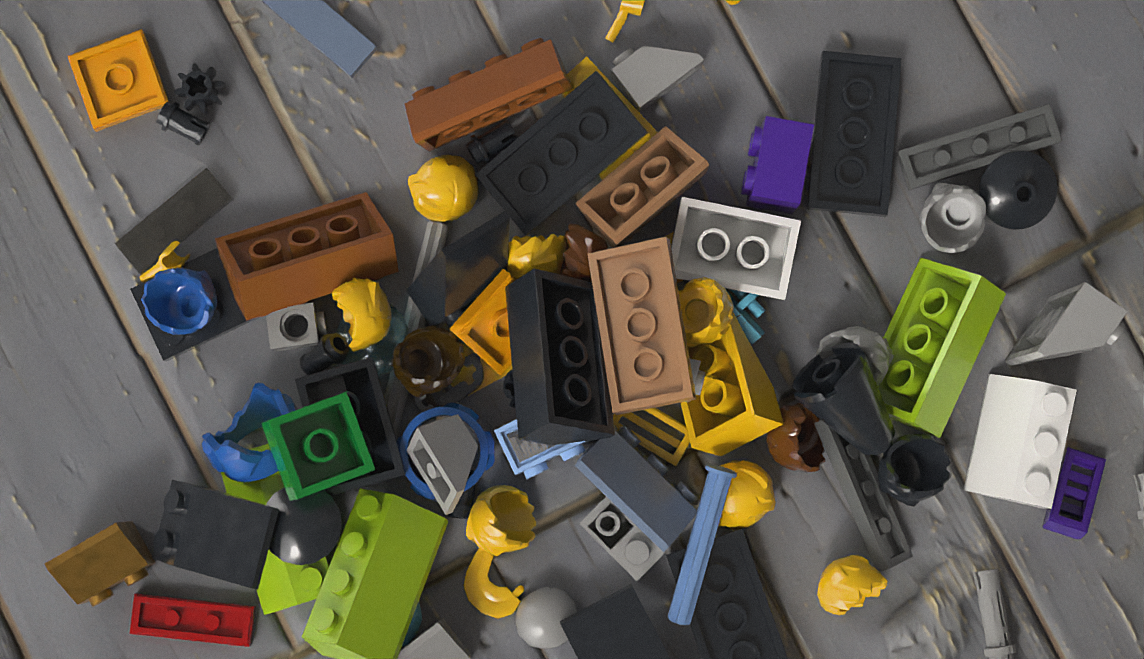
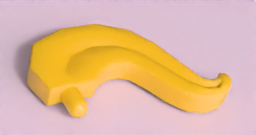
M478 548L466 571L463 585L468 601L481 613L497 619L513 614L521 602L518 597L524 592V587L519 585L511 591L508 587H500L493 584L489 580L488 573L494 556Z

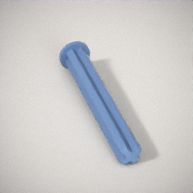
M706 464L705 469L708 470L707 478L668 613V619L679 625H689L691 623L732 478L737 477V472L713 464Z

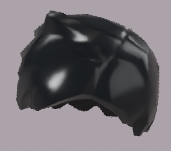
M906 434L892 440V445L883 452V457L880 460L878 479L881 491L889 493L891 497L899 502L913 507L919 501L928 499L944 489V484L952 476L947 470L952 460L945 452L946 446L936 442L934 436L927 434Z

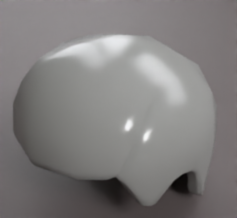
M547 586L533 591L521 600L517 607L514 622L519 637L530 647L545 650L553 649L568 641L560 621L578 611L575 601L564 590Z

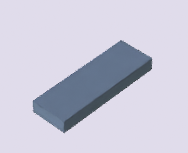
M262 0L266 6L351 78L355 76L378 49L375 44L323 0Z

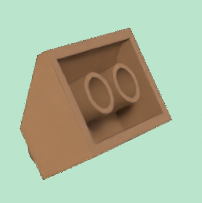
M665 126L575 204L600 237L604 238L612 248L620 247L631 240L637 232L656 216L660 215L665 208L707 173L709 163Z

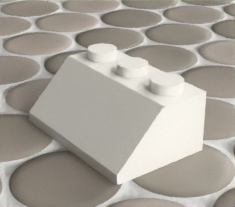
M682 197L671 245L676 278L690 281L694 278L707 277L715 280L727 289L785 300L801 221Z
M988 374L964 491L1033 507L1052 509L1077 390L1036 380Z

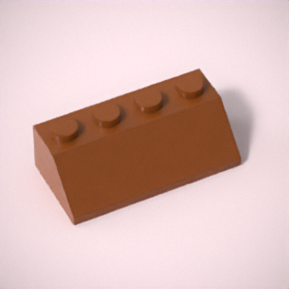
M543 38L532 40L521 46V53L509 58L506 54L498 55L484 63L486 68L471 74L470 70H465L451 76L448 79L450 83L436 90L434 86H429L413 93V100L404 104L415 143L430 152L574 89L555 44L551 39L544 42Z
M367 192L215 238L234 298L246 321L256 317H264L272 312L293 305H301L309 300L331 294L334 289L345 282H350L353 278H368L375 281L384 276L399 272L393 233Z

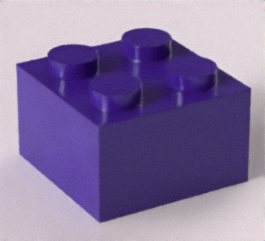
M766 116L761 126L754 127L747 156L754 157L753 166H747L741 187V195H747L746 206L787 214L795 212L801 203L814 124Z

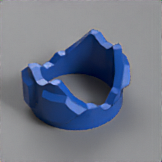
M255 383L243 409L234 415L232 425L226 431H218L215 436L210 432L202 435L204 439L202 442L203 451L214 469L218 472H224L228 478L234 481L251 482L266 478L279 471L272 451L268 449L262 452L249 450L240 446L238 442L252 431L261 428V423L298 410L292 398L287 394H282L279 389L275 391L263 383Z
M454 402L422 412L408 424L403 435L397 439L406 476L412 483L410 488L417 495L436 502L438 501L425 480L417 474L412 459L407 452L417 427L421 426L424 422L436 417H451L459 414L462 421L466 422L476 433L480 444V459L476 470L467 479L463 492L474 486L483 476V473L492 467L495 462V441L491 432H484L482 426L478 423L480 416L472 409Z

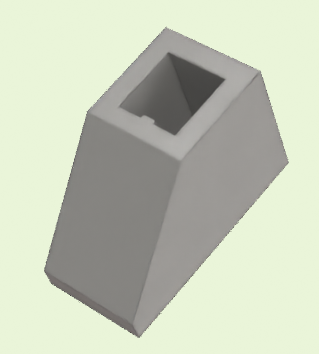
M607 497L579 523L636 581L665 553Z

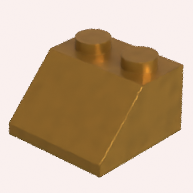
M129 521L114 523L44 563V565L77 605L90 601L92 607L114 596L111 588L125 581L129 587L147 577L149 573L146 568L156 562L151 558L152 555L134 522Z

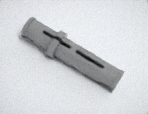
M999 568L973 572L985 634L986 648L983 649L984 657H988V659H1014L1013 653H1016L1017 650L1016 645L1011 643Z

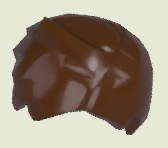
M570 223L568 225L569 230L565 232L566 250L563 253L564 260L560 275L592 282L588 253L607 250V243L604 238L578 224Z
M801 403L792 406L783 405L779 408L783 425L767 432V445L770 454L777 463L790 470H800L803 472L819 471L820 465L826 461L822 455L825 450L814 424L819 422L820 419Z

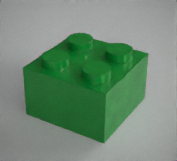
M347 392L261 423L290 501L298 500L375 470Z

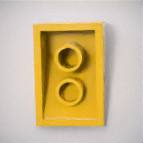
M733 312L731 325L721 339L713 343L688 347L689 357L701 361L699 371H704L705 377L700 395H696V399L690 402H680L691 448L720 457L783 425L774 387Z

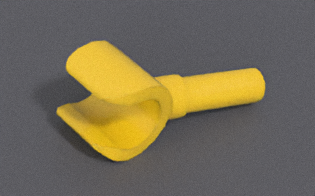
M622 0L617 18L605 39L612 43L615 41L627 20L628 13L641 16L645 0Z
M173 241L159 256V261L156 265L140 275L141 282L144 283L154 278L155 274L159 271L181 268L190 258V254H187L185 257L178 256L174 249L180 243Z

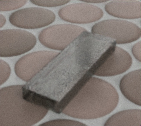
M205 168L119 239L115 245L138 273L143 274L159 261V256L173 241H178L181 244L234 199L210 170Z

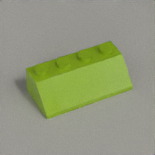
M920 257L883 337L887 338L894 356L889 364L887 374L878 388L891 419L934 437H941L1006 295L1004 291L981 275Z
M268 443L249 450L262 452L266 449H271ZM279 471L266 478L251 482L234 481L228 478L224 472H221L227 493L265 505L274 493L284 488ZM268 550L260 585L257 590L264 615L317 599L332 561L331 554L329 553V555L316 563L295 565L283 562Z
M360 488L302 638L321 655L331 658L397 659L446 530L448 520L395 494Z

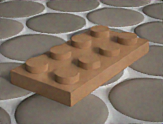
M661 237L588 253L612 412L620 415L695 400L696 393L670 240L667 237Z

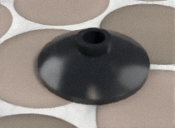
M1012 151L999 156L989 164L980 180L979 195L986 204V215L994 223L1007 229H1025L1042 221L1053 208L1057 197V179L1052 167L1042 157L1028 151ZM1027 186L1028 195L1024 199L1019 200L1017 198L1018 189Z

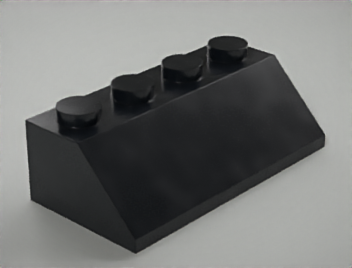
M534 268L505 287L519 440L547 445L610 438L615 435L614 420L592 282Z

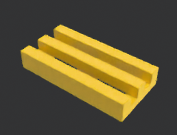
M657 408L645 409L644 411L684 434L685 436L682 441H679L632 412L613 415L614 425L618 429L623 426L618 423L623 416L677 448L672 455L632 431L641 441L639 445L674 466L678 464L690 443L686 425Z

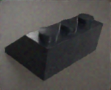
M374 357L295 379L302 407L347 392L375 467L374 471L326 488L325 491L329 495H340L406 475Z

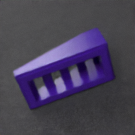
M1070 447L1066 448L1059 471L1052 509H1047L1042 525L1044 529L1074 539H1081L1087 534L1106 459ZM1072 464L1092 470L1091 477L1072 471ZM1067 481L1087 486V490L1083 491L1068 486ZM1063 496L1083 502L1082 506L1079 507L1063 502ZM1059 512L1076 517L1078 519L1076 521L1073 519L1060 516Z

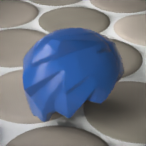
M171 268L159 271L155 274L154 279L146 282L141 301L145 307L147 318L155 326L167 333L182 335L194 333L211 321L217 306V295L215 294L211 278L205 270L196 272L186 268Z

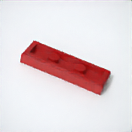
M135 593L129 634L250 647L252 644L256 606Z

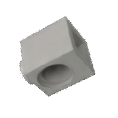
M314 303L293 305L266 315L270 349L275 352L317 346L322 335L328 334L325 311L318 312V306ZM303 316L308 321V330L303 336L294 338L289 333V323L293 318Z

